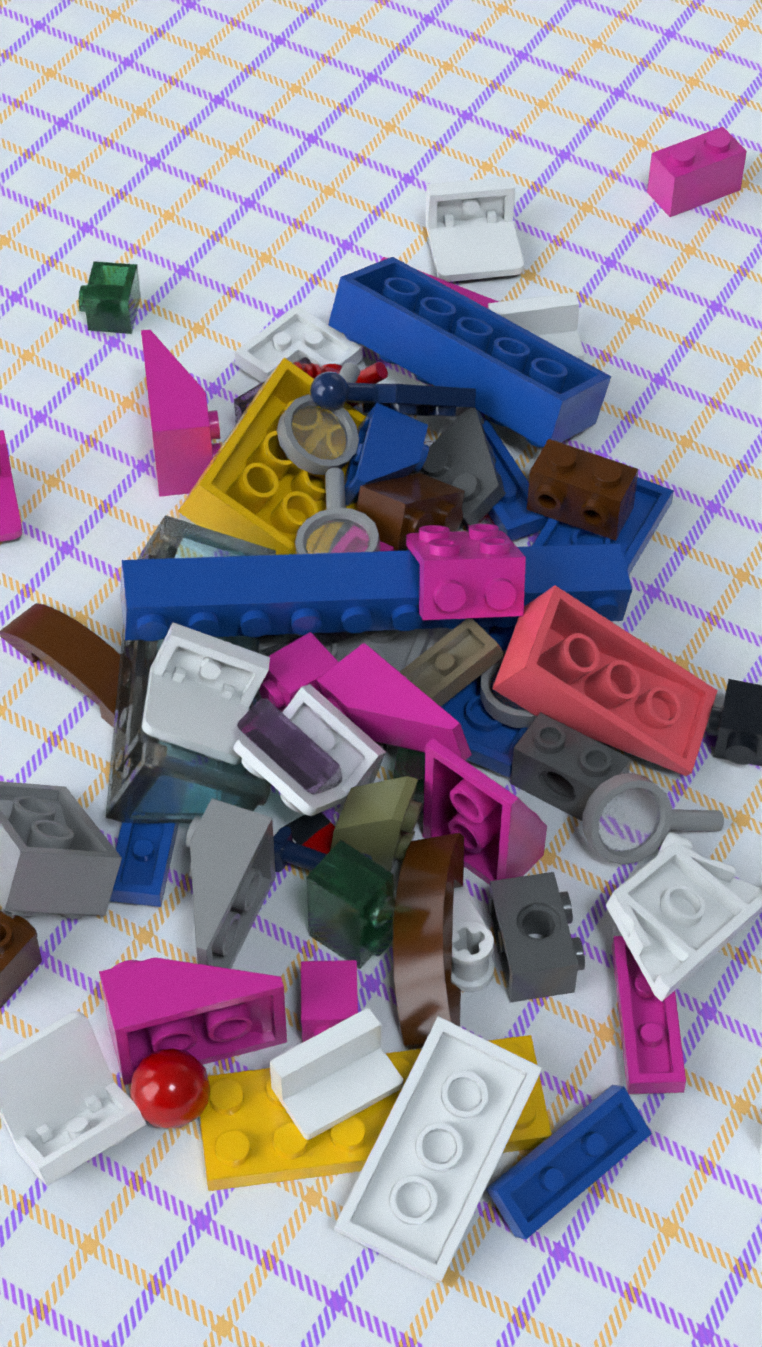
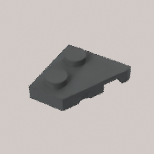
M467 408L429 447L428 456L419 472H411L412 474L421 473L464 490L462 519L469 525L477 524L506 494L501 476L495 468L496 459L492 446L487 441L483 429V416L476 408Z

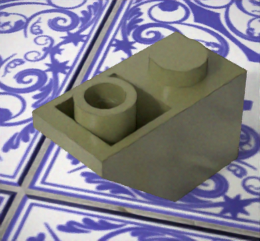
M405 776L352 787L335 826L329 855L351 862V859L356 854H368L373 861L374 873L389 878L395 860H404L406 851L415 836L414 828L422 807V803L414 801L418 779Z

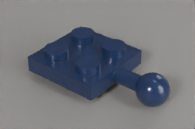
M323 372L313 380L310 389L314 403L325 410L337 409L346 401V403L363 404V413H369L374 405L379 403L404 415L456 416V407L475 408L476 397L475 388L346 382L336 372Z

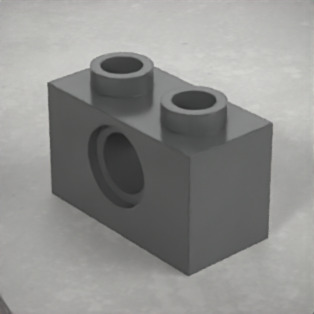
M540 712L513 749L511 784L583 821V811L591 794L601 783L611 777L629 773L631 758ZM627 790L613 797L604 808L599 820V830L603 828L625 797Z
M554 872L490 881L488 912L510 1003L575 993L577 972L585 969L584 950L579 937L571 938L568 924H571L573 921L570 897L567 891L559 892ZM539 933L545 935L546 938H533L529 934Z

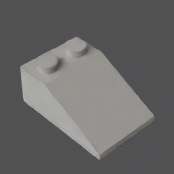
M0 781V905L4 911L18 916H31L35 912L57 913L70 919H80L84 915L105 916L122 857L65 786Z
M212 798L203 816L194 817L186 836V846L190 848L191 855L189 876L192 877L196 953L198 964L231 969L276 878L273 821L271 817Z

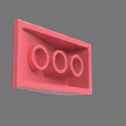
M556 585L524 606V615L518 618L492 688L535 716H538L541 712L592 739L684 776L691 774L718 691Z

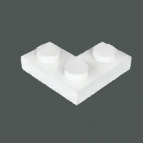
M295 305L235 351V365L264 383L284 357L292 363L295 361L301 364L314 363L319 364L320 367L325 364H338L343 367L345 363L357 365L362 361L363 347L356 342L349 341L345 335L300 306Z

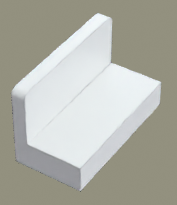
M576 292L488 303L489 310L584 361L585 352L577 331L580 304Z
M369 1007L270 1060L271 1088L302 1136L307 1140L316 1137L403 1087L402 1076L381 1047V1023Z

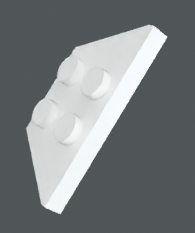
M676 843L668 846L613 891L606 904L609 913L654 995L661 1002L762 913V888L735 878L736 867L718 860L706 859L696 851Z

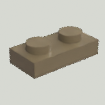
M467 618L402 669L400 673L441 707L505 655L500 645L472 618Z

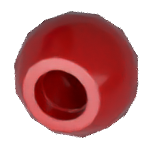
M174 1048L159 1049L143 1058L133 1072L130 1094L133 1102L139 1108L142 1117L154 1127L166 1129L182 1128L203 1113L210 1097V1084L206 1068L186 1050Z

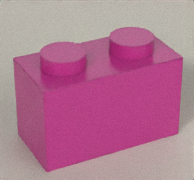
M722 126L653 152L651 154L647 193L669 217L740 191L747 151Z

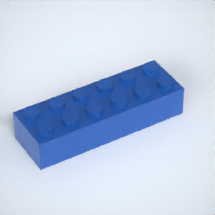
M390 257L340 277L328 325L343 333L349 341L362 344L375 351L385 362L403 367L415 374L416 379L425 384L443 387L475 388V408L478 411L487 415L488 419L494 424L512 429L524 436L528 443L539 448H543L548 439L561 443L596 424L611 376L395 257Z

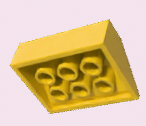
M284 357L258 390L178 509V512L217 540L259 555L297 554L295 540L298 529L306 519L320 511L326 510L325 475L309 473L300 469L289 460L279 445L277 427L281 415L295 399L308 394L311 395L310 389L314 378ZM345 402L343 408L349 412L358 430V426L366 416ZM309 410L297 412L293 416L291 423L293 435L299 445L309 454L320 459L329 460L342 455L344 450L343 436L336 424L327 416ZM349 461L341 469L344 472V480L348 469ZM357 502L348 506L346 505V508L356 510ZM337 526L325 529L313 536L307 546L308 554L330 553L346 527Z

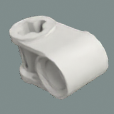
M463 885V887L454 888L451 982L460 988L461 991L475 992L488 986L494 977V962L491 957L494 948V938L492 932L477 911L469 891Z

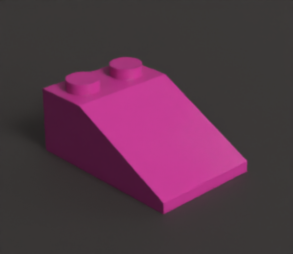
M150 329L141 330L159 497L189 494L220 448V443H211L213 439H220L218 411H208L205 390Z
M435 739L429 741L426 744L423 838L461 833L464 836V867L489 885L490 881L524 876L544 855L547 825L517 796Z
M157 957L143 961L127 960L118 963L111 969L99 971L109 1030L124 1085L131 1084L133 1072L143 1058L159 1049L174 1048L186 1050L204 1065L287 1043L285 995L281 976Z

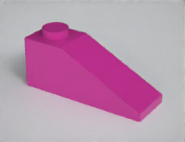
M365 643L361 644L317 679L323 696L373 741L426 752V744L435 739L463 760L468 759L472 755L460 723Z

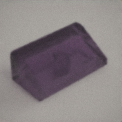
M261 698L238 721V729L308 793L316 795L335 788L342 782L340 765L266 698Z

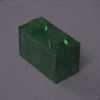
M340 840L306 877L308 932L310 937L343 959L357 960V968L361 969L373 954L375 956L383 954L393 940V910L396 903L395 899H393L394 874Z

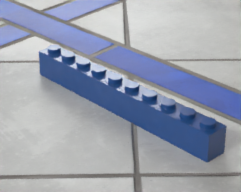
M620 543L518 547L526 557L524 606L556 585L608 620L623 621L632 593V586ZM410 550L122 560L120 596L125 641H157L165 639L173 622L212 637H260L263 635L280 634L306 635L309 632L314 634L331 632L361 633L364 631L382 630L411 631L414 629L433 628L454 629L465 620H423L419 615L420 564ZM519 616L472 619L481 627H511L516 625Z

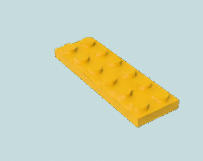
M531 1035L488 1040L537 1065ZM422 1049L386 1053L402 1076L403 1086ZM270 1068L208 1076L210 1097L206 1108L200 1115L208 1191L362 1171L402 1089L316 1137L307 1140L302 1136L272 1090ZM540 1075L503 1153L535 1149L552 1135Z

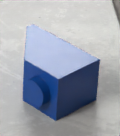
M376 403L358 426L359 442L357 451L349 461L344 480L346 505L358 502L361 485L408 476L412 471L419 472L429 452V446L424 444L428 424Z

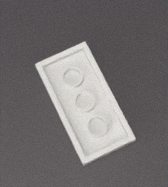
M438 1016L333 1230L440 1284L542 1071V1067Z

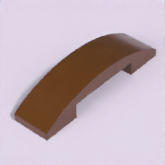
M35 603L0 630V637L32 663L41 659L100 707L101 718L135 746L149 736L142 729L148 681L113 647L90 629L59 610L44 604Z
M461 833L411 841L399 875L393 923V970L400 1028L404 1046L408 1049L423 1048L438 1016L460 1027L461 989L451 982L453 895L454 888L463 887L464 836Z

